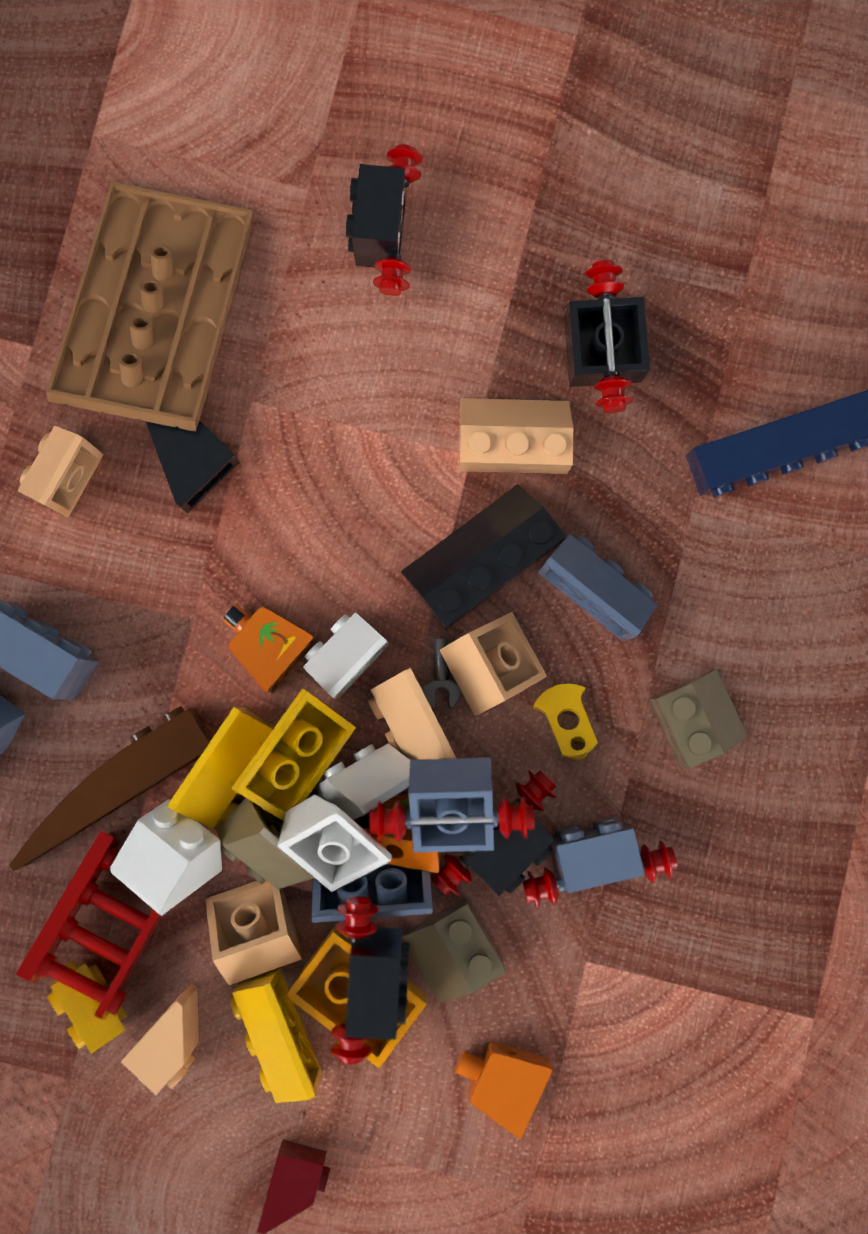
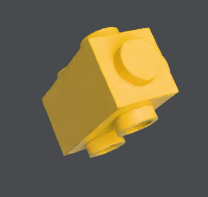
M74 960L64 964L103 986L107 984L96 964L88 968L84 961L77 965ZM55 979L49 982L53 992L46 997L58 1016L64 1012L68 1015L73 1025L67 1031L78 1049L86 1045L92 1054L126 1030L121 1022L122 1019L127 1017L122 1006L116 1015L109 1013L106 1020L94 1016L100 1005L99 1002Z

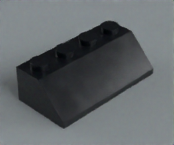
M517 484L403 569L401 573L442 628L446 630L561 544L566 535L546 509Z

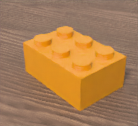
M337 924L291 983L285 995L331 1032L333 1027L344 1022V1019L347 1017L349 960L352 943L348 941L349 937L337 930ZM409 979L407 984L406 1023L397 1024L396 1040L369 1038L364 1041V1043L371 1047V1054L366 1059L377 1068L382 1066L427 1005V993Z

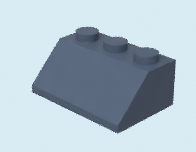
M569 534L538 573L622 642L636 638L657 607V604L651 600L653 594L638 582L632 584L622 576L624 573L623 569L614 561L608 558L603 561L593 553L595 547L581 535H577L575 538Z
M384 864L333 892L316 878H313V923L345 920V915L338 912V906L346 903L347 898L355 896L369 898L371 904L379 908V912L374 916H370V918L433 913L429 871Z

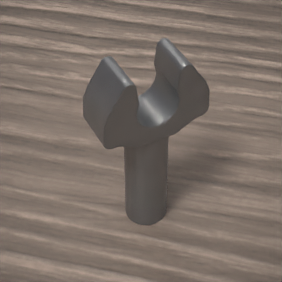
M434 639V678L429 684L423 686V693L432 708L435 706V691L438 688L442 687L448 690L450 707H454L460 696V688L458 684H454L449 678V668L439 651L449 645L448 639Z

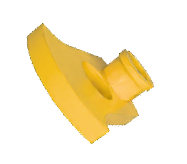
M559 684L544 691L536 700L533 709L543 712L546 716L562 757L580 761L586 758L588 753L598 744L581 701V696L586 688L577 684ZM564 711H571L578 716L579 724L572 730H565L558 724V716ZM580 742L585 747L577 751L571 747V744Z

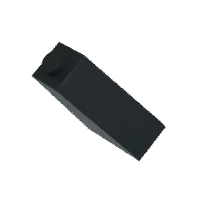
M200 420L196 432L181 429L177 426L171 427L146 422L174 501L186 513H189L240 463L235 455Z

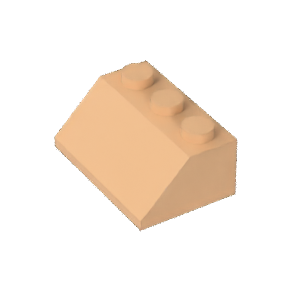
M460 398L459 471L568 474L573 466V422L569 401Z
M411 668L371 689L374 697L368 700L369 705L377 720L385 718L391 730L385 733V736L392 747L399 752L401 751L409 760L457 759Z

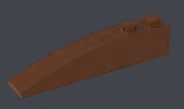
M182 706L164 715L162 717L164 724L152 731L150 726L132 735L130 737L132 744L119 751L93 771L38 826L9 864L12 871L26 867L198 760L213 737L196 709L184 711Z

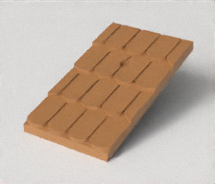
M111 182L46 391L48 402L62 405L68 404V406L97 412L103 411L107 414L136 420L142 419V421L171 427L177 426L181 429L196 432L211 383V375L222 341L223 329L239 279L240 267L249 241L253 222V210Z

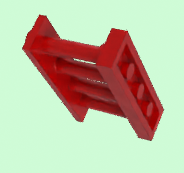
M100 831L15 975L36 984L40 977L45 979L49 976L99 1002L100 1005L94 1016L106 1020L109 1013L116 1015L123 1004L127 993L122 991L163 915L160 916L153 909L149 916L98 890L99 885L96 884L98 877L103 869L106 871L110 870L119 853V850L115 849L118 845L117 840L113 836ZM92 904L140 929L141 932L131 950L127 951L79 926V921L74 918L81 906ZM70 939L120 965L121 968L110 987L107 988L57 962V956L53 954L60 942H67Z

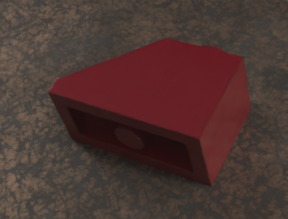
M282 1140L258 1225V1233L266 1234L313 1206L316 1192H325L331 1167L324 1166L327 1151Z

